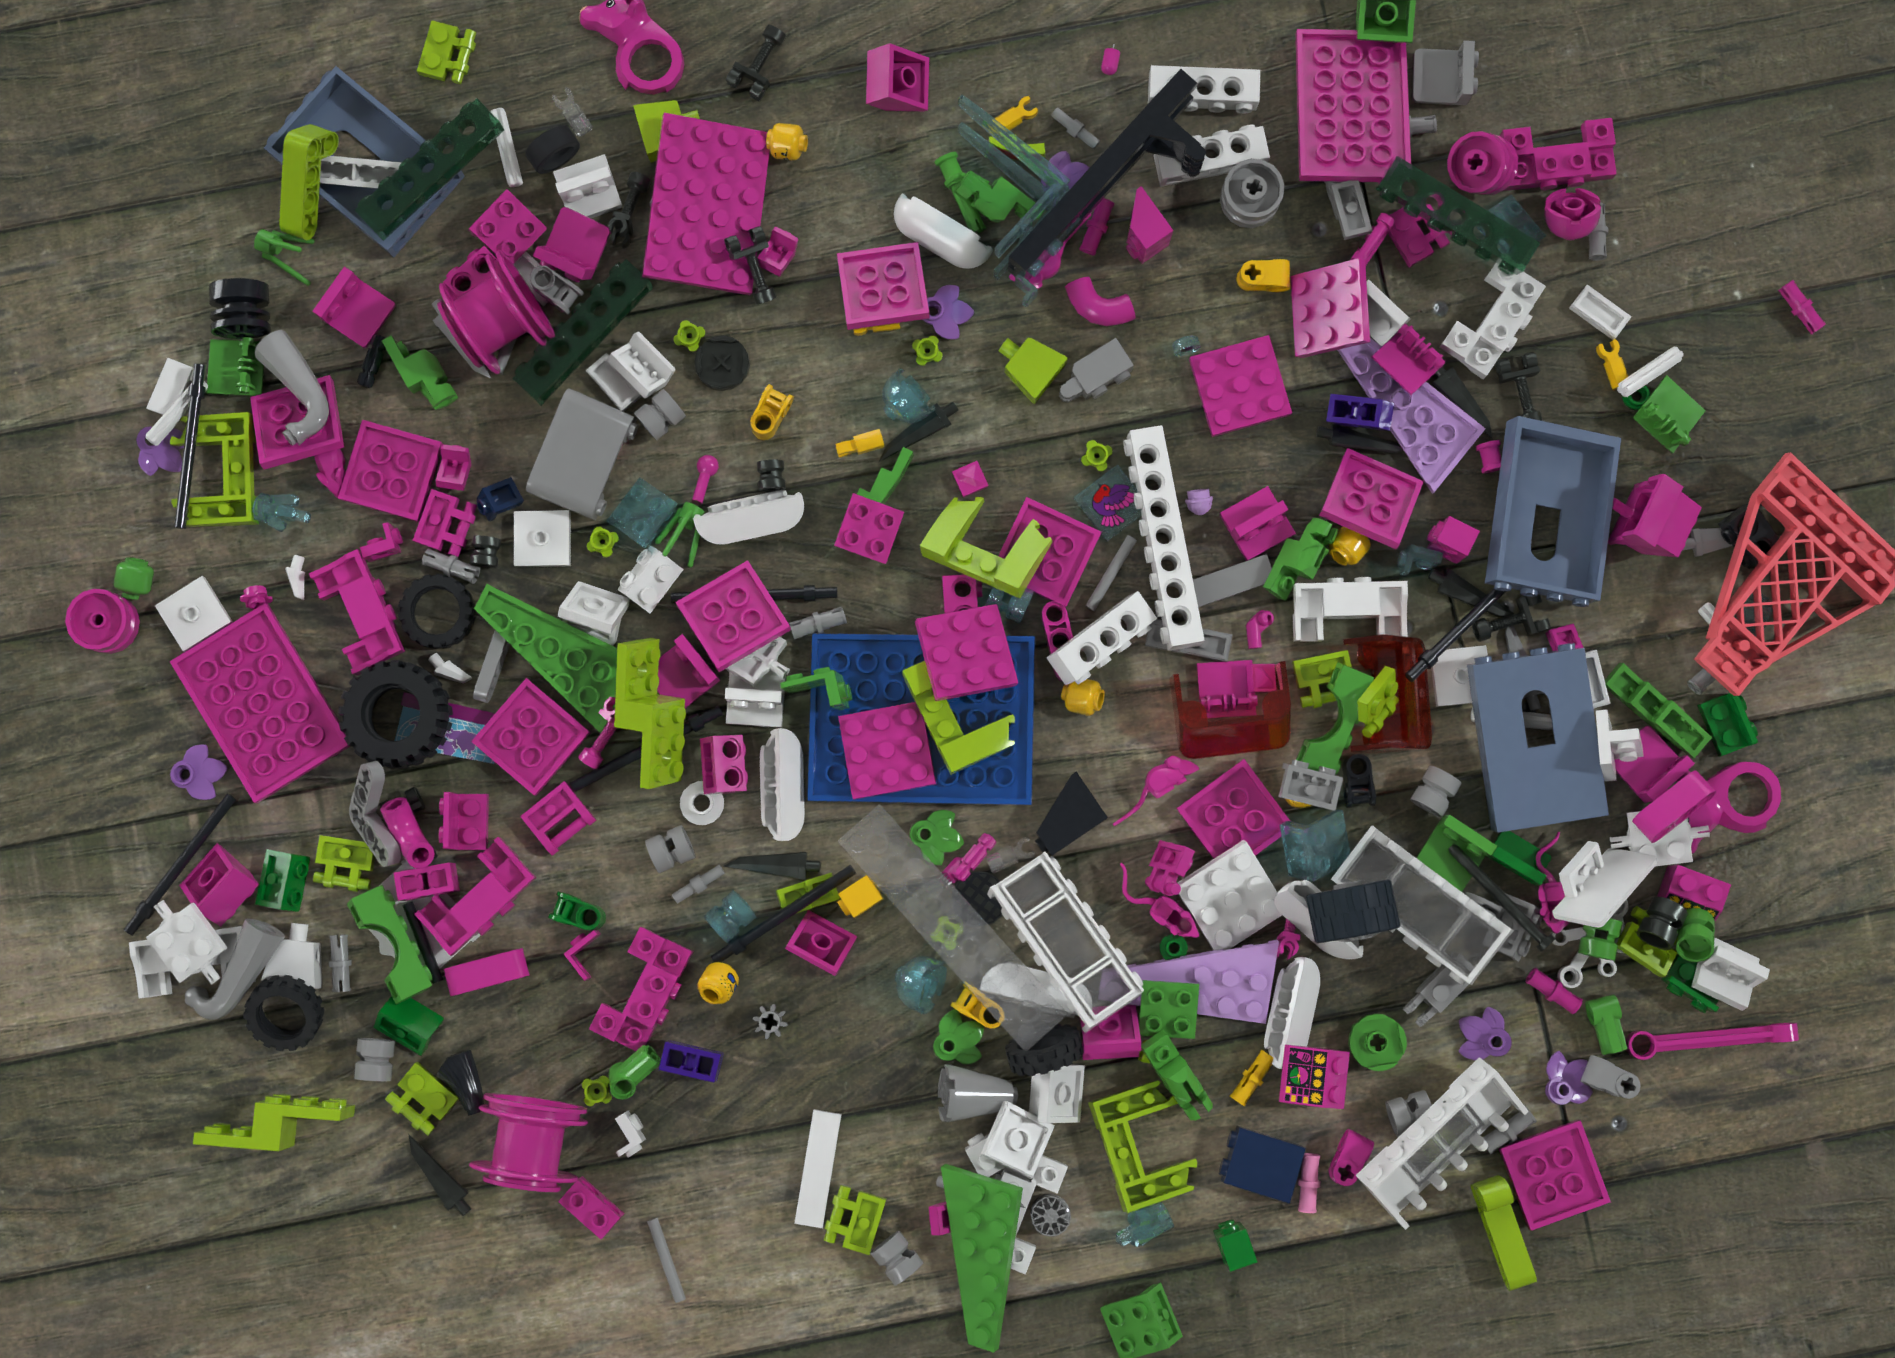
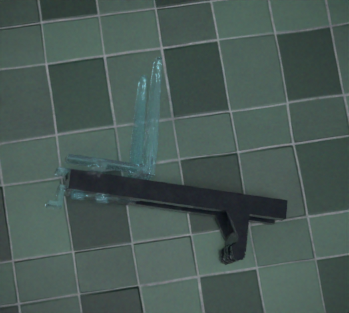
M1180 69L1071 189L1067 185L1070 179L1048 160L964 95L958 98V106L1046 183L1045 187L963 122L958 125L959 134L1036 201L1032 208L995 247V255L1000 258L1020 236L1019 243L994 269V278L999 280L1008 270L1015 277V285L1026 293L1022 300L1023 306L1027 307L1038 294V289L1029 282L1032 276L1035 277L1045 266L1044 263L1051 256L1053 257L1059 252L1063 242L1146 152L1177 159L1181 162V171L1187 173V176L1189 175L1194 178V176L1200 174L1206 149L1175 122L1193 101L1191 93L1197 87V82L1185 71ZM1045 209L1047 211L1046 214L1032 228L1033 221Z

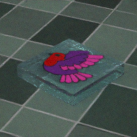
M1116 465L1073 498L1094 527L1102 532L1101 536L1106 542L1142 516L1141 509L1137 510L1134 503V493H1138V491L1119 465Z

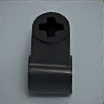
M1364 754L1347 756L1342 763L1343 795L1346 808H1351L1352 805L1367 803L1370 806H1375L1376 792L1370 759ZM1356 758L1363 763V770L1359 774L1353 773L1350 767L1351 762ZM1355 793H1365V795L1354 796Z

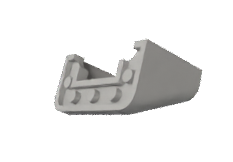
M568 388L560 401L530 473L526 491L596 521L597 516H602L605 511L607 501L604 500L602 492L623 442L626 443L628 439L633 440L638 431L637 418Z

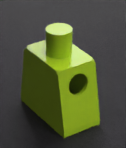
M675 100L633 105L650 163L657 161L663 113L700 119L697 110L681 114L678 101Z
M1030 337L1025 340L1021 347L1007 338L998 350L1010 360L1005 366V374L1033 404L1039 400L1066 366L1068 360L1065 355Z

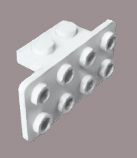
M1588 841L1559 873L1565 897L1552 911L1554 918L1597 928L1604 926L1657 865L1656 856L1616 848H1609L1601 855L1599 844Z

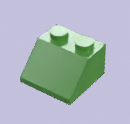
M1357 0V40L1412 43L1416 0Z

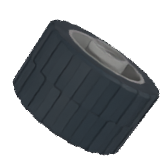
M1389 879L1362 884V881L1359 880L1333 885L1334 890L1306 896L1316 943L1330 941L1352 942L1372 938L1380 932L1397 929L1401 926L1392 882Z

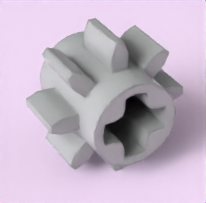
M772 1004L769 1011L761 1006L760 1011L762 1015L760 1017H753V1020L759 1021V1027L756 1028L755 1032L761 1030L766 1032L765 1039H768L772 1032H775L780 1037V1026H788L787 1022L782 1021V1016L785 1015L786 1011H781L780 1013L775 1011L776 1004ZM773 1014V1018L778 1021V1024L773 1025L769 1029L767 1028L768 1024L763 1022V1019Z

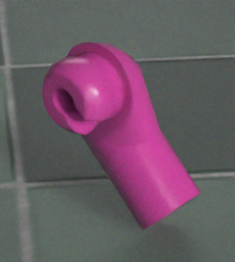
M1261 610L1247 622L1248 649L1262 648L1261 633L1274 621V615L1270 611Z

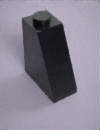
M1077 771L1070 776L1036 832L1038 839L1035 840V843L1042 853L1049 852L1053 856L1108 818Z

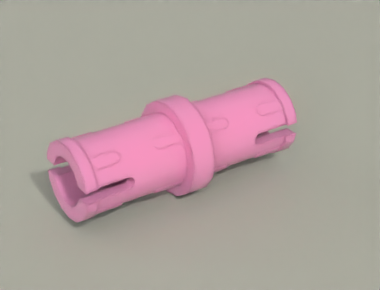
M1304 1153L1301 1178L1298 1179L1297 1183L1300 1186L1299 1212H1317V1188H1320L1321 1181L1318 1180L1319 1154Z

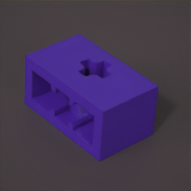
M1330 394L1326 421L1337 425L1390 431L1394 403L1383 399Z
M668 1040L664 1045L659 1070L716 1082L724 1052Z

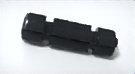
M375 334L372 337L370 343L372 347L368 348L361 368L363 372L359 373L357 383L360 386L372 388L375 378L373 376L374 374L377 375L384 356L382 351L386 350L382 342L385 337Z

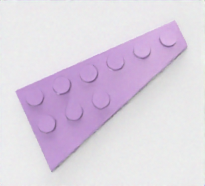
M1370 338L1369 343L1337 350L1369 398L1383 399L1394 403L1390 431L1433 494L1486 428L1427 382L1410 395L1371 358L1382 347L1372 338Z
M1272 940L1264 944L1243 945L1241 948L1220 949L1180 956V958L1171 960H1156L1153 963L1142 965H1127L1131 972L1135 971L1141 980L1199 984L1197 1014L1266 1024L1279 941ZM1115 968L1102 970L1098 1000L1115 1002L1130 992V989ZM1141 995L1129 1004L1140 1006Z

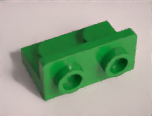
M1727 693L1697 705L1719 757L1758 743L1756 738L1758 736L1757 728L1747 717L1745 712L1747 705L1741 695L1733 696L1731 693Z
M266 849L255 904L279 910L299 912L309 870L310 857Z
M1677 953L1667 975L1661 978L1663 982L1668 984L1666 989L1678 997L1686 996L1692 1000L1690 1005L1702 1013H1706V1011L1717 1012L1719 1009L1716 1005L1719 1001L1718 999L1691 987L1698 962L1685 960Z

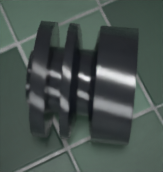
M231 278L217 280L209 284V304L212 307L218 308L210 313V319L213 321L210 325V331L213 335L223 338L242 339L243 337L258 338L270 334L271 327L267 322L270 319V313L261 309L269 305V285L267 283L254 279Z

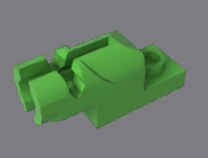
M970 170L954 190V193L963 200L973 195L971 207L993 222L999 223L1003 221L1012 208L1015 209V214L1019 218L1027 222L1028 220L1033 222L1039 219L1044 212L1041 206L1002 176L997 178L990 186V181Z
M392 336L382 340L407 388L413 394L421 391L435 410L444 408L458 399L453 387L446 383L448 378L436 356L425 349L410 355L403 341L397 342Z
M1312 518L1311 522L1306 526L1300 541L1286 539L1263 588L1278 599L1286 601L1298 576L1313 580L1324 557L1329 552V549L1325 546L1334 542L1339 530L1333 528L1332 524L1325 520Z
M1163 1029L1141 1044V1049L1160 1080L1190 1120L1196 1121L1201 1117L1194 1106L1189 1103L1192 1100L1188 1094L1189 1091L1199 1104H1203L1208 1112L1213 1108V1103L1199 1080Z

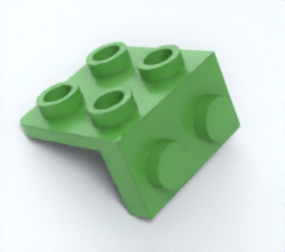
M830 667L816 669L813 671L814 675L803 676L802 673L786 677L785 682L780 683L781 689L788 693L826 685L831 707L839 711L850 708L848 701L852 700L850 686L845 684L843 675L835 670H830Z

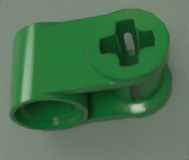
M557 891L558 900L553 913H550L548 918L584 930H598L604 925L606 915L601 907L585 902L573 895ZM589 910L595 911L597 915L596 922L591 926L585 921V915Z

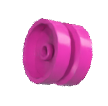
M1483 131L1470 132L1460 137L1452 146L1447 159V170L1451 181L1459 189L1473 194L1495 195L1505 190L1513 182L1518 170V156L1514 146L1506 138Z
M91 589L82 592L72 600L66 612L65 623L68 634L75 643L99 653L113 654L123 651L133 643L139 631L140 620L137 609L130 600L108 590Z

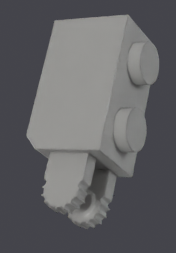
M1114 338L1074 363L1071 379L1066 381V384L1063 383L1060 388L1059 397L1062 402L1069 403L1082 395L1085 400L1091 396L1096 399L1108 391L1107 386L1114 382L1117 385L1121 384L1131 377L1130 372H1132L1134 365L1117 338Z
M1453 952L1450 957L1470 972L1475 968L1461 953ZM1443 964L1416 989V995L1403 1008L1409 1014L1422 1001L1429 1006L1416 1020V1024L1419 1027L1428 1022L1436 1013H1441L1469 985V983L1465 982L1462 986L1449 976L1451 970Z

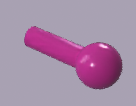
M704 455L697 462V470L700 474L692 498V503L696 505H702L709 479L716 474L719 468L717 459L711 455Z

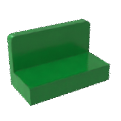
M1511 831L1500 832L1494 842L1497 845L1495 851L1491 856L1487 857L1534 886L1542 885L1547 875L1540 872L1536 866V855L1540 849ZM1546 852L1541 855L1540 860L1544 868L1547 867L1552 859L1551 855Z
M391 996L379 1010L373 1028L422 1056L428 1048L432 1035L442 1024L444 1018L412 998L396 1005Z

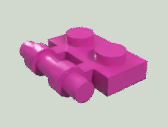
M1423 197L1413 201L1417 209L1416 213L1411 214L1407 206H1404L1390 214L1395 223L1388 232V235L1409 268L1433 255L1434 250L1430 243L1435 240L1441 249L1450 244L1445 235L1447 233L1443 225H1439L1433 215L1434 210L1430 204L1427 205ZM1424 220L1430 230V233L1426 235L1423 234L1417 224Z
M431 489L412 541L441 551L444 541L452 543L448 554L459 557L462 547L465 548L467 539L465 538L470 524L473 525L476 519L474 513L477 505L467 502L464 511L458 510L456 508L460 499ZM453 518L460 520L455 535L448 533Z
M1160 840L1149 866L1153 867L1151 875L1145 879L1146 886L1151 891L1161 892L1168 896L1179 894L1181 887L1176 882L1178 876L1184 877L1191 868L1195 851L1186 846Z

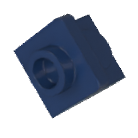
M512 477L482 488L477 497L478 510L482 515L486 516L489 522L495 520L498 514L518 507L524 502Z

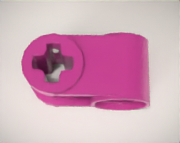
M1348 1128L1340 1139L1337 1151L1328 1168L1331 1180L1343 1186L1354 1184L1358 1179L1356 1175L1362 1170L1372 1153L1374 1141ZM1340 1167H1346L1345 1170L1349 1172L1347 1177H1341V1174L1338 1172Z

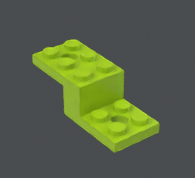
M655 638L618 643L614 727L642 732L640 788L652 789L681 781L684 769L682 757L685 743L683 736L684 720L686 717L685 698L657 694L659 686L660 639Z
M273 1094V1096H265V1100L255 1102L253 1126H241V1128L230 1129L231 1124L214 1123L213 1126H204V1130L194 1132L193 1144L281 1151L295 1145L297 1118L342 1121L354 1117L355 1105H349L346 1099L330 1098L329 1101L318 1102L319 1097L301 1096V1098L290 1100L291 1095Z

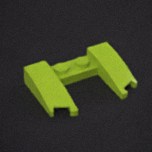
M240 412L199 416L196 446L222 445L224 496L189 498L187 514L189 520L186 522V527L259 525L258 497L254 495L253 444L257 442L253 414ZM182 416L180 420L187 423L188 416ZM186 427L180 439L174 436L171 437L170 445L184 446ZM171 499L174 508H177L178 499Z
M954 497L920 544L922 556L1017 598H1021L1052 544L1051 537L1044 538L1037 530L1040 528V524L1032 519L1006 558L1003 559L962 541L985 502L984 498L975 497V501H958V497Z
M925 661L902 671V676L950 775L1014 746L1015 741L1009 740V724L1015 723L1013 714L964 735L947 699L935 701Z
M1158 1080L1088 1102L1096 1129L1100 1131L1116 1181L1114 1185L1122 1210L1126 1213L1194 1190V1186L1187 1185L1189 1167L1197 1168L1196 1158L1148 1173H1144L1128 1121L1178 1104L1173 1096L1167 1100L1156 1089L1160 1084Z

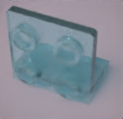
M1337 809L1308 825L1292 821H1285L1280 824L1288 874L1291 877L1314 882L1339 868L1350 855L1343 810Z

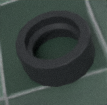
M559 125L538 136L528 146L525 156L536 172L547 174L570 161L578 152L580 143L568 126Z

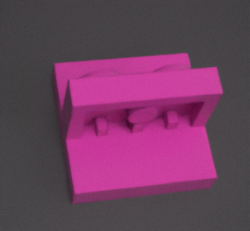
M1268 486L1219 514L1246 561L1255 558L1296 534L1285 516V513L1288 511L1287 506L1283 500L1279 503L1277 502Z
M1136 1005L1124 1006L1087 1033H1084L1082 1030L1085 1024L1080 1018L1084 1051L1082 1055L1083 1060L1139 1057L1141 1037ZM1108 1006L1092 1007V1011L1097 1015Z

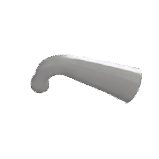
M277 330L265 336L255 348V357L307 408V413L303 420L288 423L285 425L286 430L282 432L292 446L296 443L301 445L307 438L315 435L325 426L329 416L328 402L315 375L286 331Z
M249 918L245 919L237 944L216 994L210 999L207 989L192 986L185 993V1003L192 1007L198 1015L208 1020L220 1019L229 1014L266 966L285 938V935L277 928L265 922Z

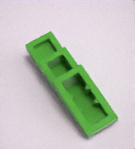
M903 447L892 472L881 467L871 491L868 492L859 488L857 495L885 504L900 483L914 457L913 451Z
M1618 663L1605 679L1606 688L1691 758H1695L1712 738L1674 701L1667 700L1649 682L1642 681L1624 663Z

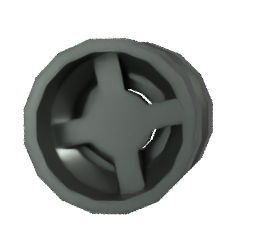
M771 459L757 462V472L760 473V480L758 481L759 491L773 492L786 489L785 479L782 478V472L785 470L783 460Z
M480 535L473 536L472 545L475 548L474 553L470 557V564L497 568L499 559L496 554L497 550L500 549L501 539Z

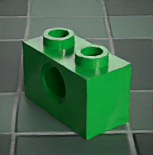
M1234 1219L1218 1224L1219 1229L1213 1230L1223 1262L1231 1272L1257 1263L1247 1229L1241 1222L1235 1223Z

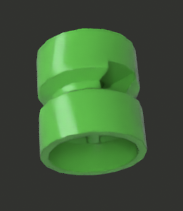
M1701 908L1686 909L1688 915L1682 927L1676 930L1678 933L1676 951L1685 960L1691 962L1705 961L1714 953L1715 920L1708 911Z
M1610 918L1604 926L1599 928L1583 925L1586 936L1580 939L1578 953L1615 961L1618 945L1614 941L1620 937L1623 922ZM1595 931L1607 932L1606 939L1594 937Z

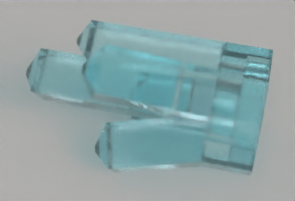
M260 493L255 499L252 508L254 520L267 523L280 532H283L287 526V523L281 519L309 523L311 513L292 508V506H298L300 501L299 497L295 494L269 495Z
M1158 1202L1130 1212L1127 1221L1131 1225L1116 1233V1242L1122 1246L1130 1243L1135 1247H1139L1173 1228V1221L1163 1203Z

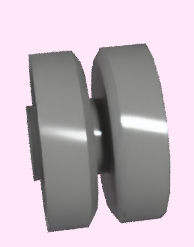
M1251 158L1240 161L1230 169L1221 189L1220 204L1223 213L1230 222L1240 227L1256 228L1265 225L1274 217L1283 199L1284 182L1282 176L1274 165L1265 160Z

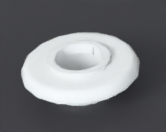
M697 781L690 784L683 791L680 798V808L683 816L689 822L696 825H707L720 817L724 809V798L722 794H704L703 781ZM701 794L707 796L710 800L708 809L703 812L698 811L694 806L695 798Z

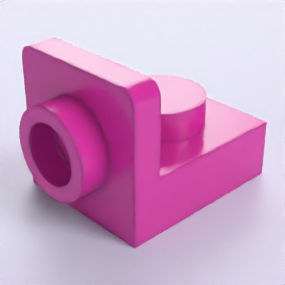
M388 522L383 523L386 539L384 540L380 537L367 541L366 546L360 547L362 557L368 562H373L401 553L399 544H402L403 541L398 528H394Z

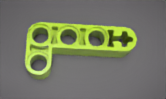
M308 124L293 129L286 135L283 144L279 226L282 232L303 240H310L315 235L318 220L321 159L335 153L339 142L337 133Z
M1496 1175L1471 1184L1474 1200L1507 1289L1512 1291L1537 1282L1532 1262L1511 1206L1514 1203V1198L1506 1179Z

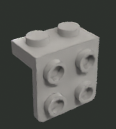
M1463 41L1459 50L1417 49L1413 56L1412 100L1415 103L1467 105L1473 94L1477 93L1478 78L1474 77V68H1477L1479 52L1475 51V41Z

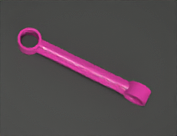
M1776 1023L1765 1026L1652 1035L1649 1032L1637 1030L1631 1032L1625 1041L1627 1045L1626 1051L1630 1056L1647 1060L1653 1057L1656 1052L1798 1041L1799 1034L1797 1023ZM1640 1034L1646 1035L1650 1040V1049L1644 1055L1636 1054L1632 1048L1633 1039Z

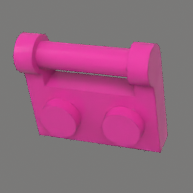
M1381 213L1376 220L1377 225L1372 226L1371 234L1366 235L1365 243L1361 249L1358 248L1350 260L1363 259L1366 266L1392 228L1395 220L1390 215Z
M565 781L520 816L552 856L559 851L558 848L587 824L590 826L597 821ZM574 810H577L581 816L550 839L546 833Z

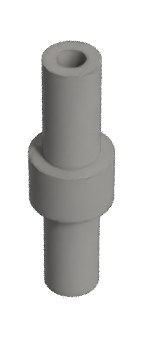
M1058 107L1054 110L1051 117L1067 128L1066 132L1072 137H1078L1093 150L1099 145L1100 140L1087 131L1082 122L1078 119L1073 120Z
M719 864L700 876L698 874L691 878L689 884L674 892L672 896L678 904L695 892L699 894L707 889L708 884L724 875L725 872Z

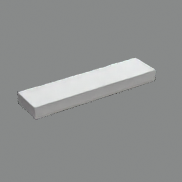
M813 1110L794 1224L823 1228L842 1114Z

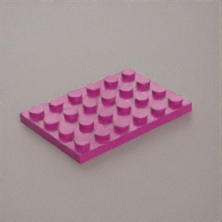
M1297 29L1295 38L1299 181L1410 183L1412 172L1406 43L1357 40L1356 30Z
M663 113L642 277L745 295L752 294L754 279L748 266L749 263H747L745 256L730 260L724 239L736 235L741 250L754 245L749 230L761 225L770 152L766 148L767 132Z
M267 603L262 604L169 661L254 803L258 804L350 747L344 739L346 733L340 730L339 720Z

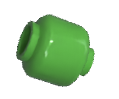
M126 557L125 561L118 563L116 566L114 587L118 591L123 592L122 597L138 600L140 595H146L151 591L154 570L148 565L146 560Z

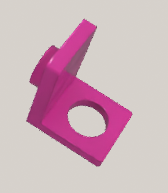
M593 930L587 936L584 933L577 936L570 942L573 947L564 953L565 957L584 981L589 980L591 976L575 955L601 935L598 930Z

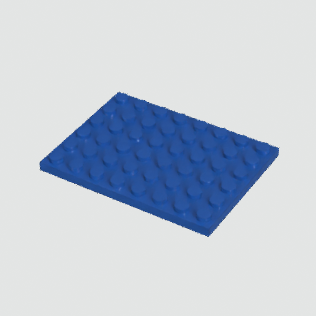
M812 634L811 675H814V670L830 667V670H835L843 675L845 684H849L852 700L848 701L850 708L839 711L830 706L826 685L811 688L807 801L1032 805L1035 636H1006L1018 679L1016 686L947 699L964 735L1013 714L1015 723L1009 724V740L1015 741L1014 746L950 775L926 725L937 785L853 800L838 716L915 702L902 676V671L925 661L918 635Z

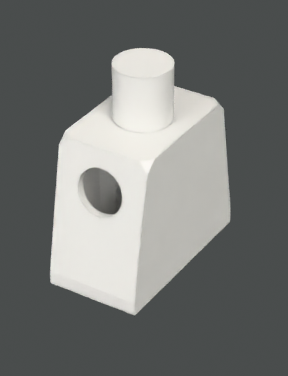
M291 923L289 939H283L265 966L261 981L264 979L270 980L275 975H279V977L290 975L292 979L297 980L300 978L304 980V984L308 987L311 985L314 989L322 988L321 944L319 942L306 941L308 924Z

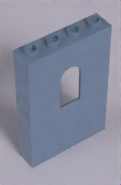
M337 66L332 71H328L323 75L318 87L304 97L303 104L296 112L293 111L287 116L285 124L278 132L270 135L267 145L264 147L282 165L283 144L288 132L308 124H313L335 133L339 131L350 133L378 156L380 160L409 163V169L405 178L399 184L390 188L378 189L320 183L319 196L393 258L465 177L457 165Z
M1521 416L1506 422L1485 577L1486 584L1494 585V589L1499 591L1520 590V594L1524 596L1536 597L1537 594L1545 595L1546 600L1562 602L1563 599L1570 600L1572 605L1578 607H1589L1590 603L1600 601L1621 438ZM1536 505L1561 510L1555 553L1548 561L1538 560L1531 551Z
M1575 643L1557 645L1558 650L1547 652V647L1531 649L1530 655L1520 656L1519 652L1502 654L1503 659L1493 661L1491 656L1474 658V664H1467L1492 831L1498 833L1609 815L1604 778L1600 766L1598 737L1585 648H1575ZM1532 690L1542 691L1549 700L1555 744L1530 748L1527 746L1522 699L1526 693Z

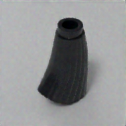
M466 1050L447 1057L436 1076L450 1085L464 1110L467 1111L468 1116L482 1112L479 1106L484 1105L483 1091L472 1051Z

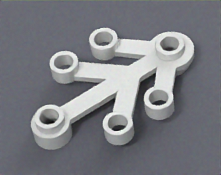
M1627 899L1611 917V919L1623 922L1621 933L1625 927L1623 916L1628 911ZM1583 927L1569 930L1563 929L1561 931L1564 936L1563 941L1559 943L1555 939L1552 943L1557 946H1563L1568 941L1578 940L1586 936V932L1583 930ZM1596 930L1594 937L1606 939L1607 935L1606 932ZM1617 949L1618 953H1624L1621 950ZM1577 952L1569 965L1560 968L1557 978L1564 987L1575 988L1581 984L1583 979L1581 968L1589 956ZM1600 959L1597 969L1600 975L1611 977L1615 975L1617 966L1611 960ZM1606 963L1611 965V972L1608 974L1603 971V966ZM1567 971H1570L1573 975L1572 980L1569 982L1564 979V974Z

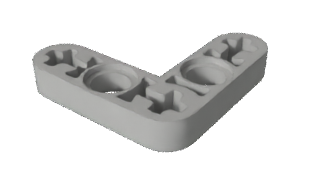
M373 761L360 766L349 806V816L354 827L378 862L383 867L400 862L401 851L396 840L376 813L385 782V773L382 765L378 761Z

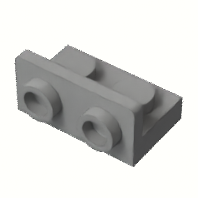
M1292 759L1291 765L1283 763L1282 768L1285 769L1278 797L1336 810L1343 777L1335 776L1336 770L1319 766L1318 771L1308 769L1309 763Z
M1506 894L1538 927L1540 926L1542 916L1537 906ZM1499 905L1502 911L1500 915H1496V918L1510 927L1513 932L1497 952L1519 962L1521 957H1525L1530 949V934ZM1489 929L1482 945L1490 948L1499 935Z

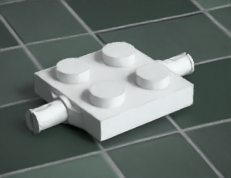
M779 637L727 667L726 670L754 688L770 670L784 679L790 669L777 662V659L786 647L787 642L782 637Z
M1637 811L1626 813L1628 821L1627 836L1610 837V842L1622 841L1621 843L1611 844V849L1629 847L1632 852L1654 855L1658 862L1656 866L1693 862L1691 850L1693 839L1710 837V832L1698 833L1700 831H1708V825L1691 828L1687 819H1685L1660 840L1651 843L1632 822L1634 817L1640 812Z
M164 900L155 905L153 908L156 909L163 921L146 938L178 982L181 983L191 975L201 971L211 985L221 979L211 964L228 947L196 904L191 903L176 913L170 910Z

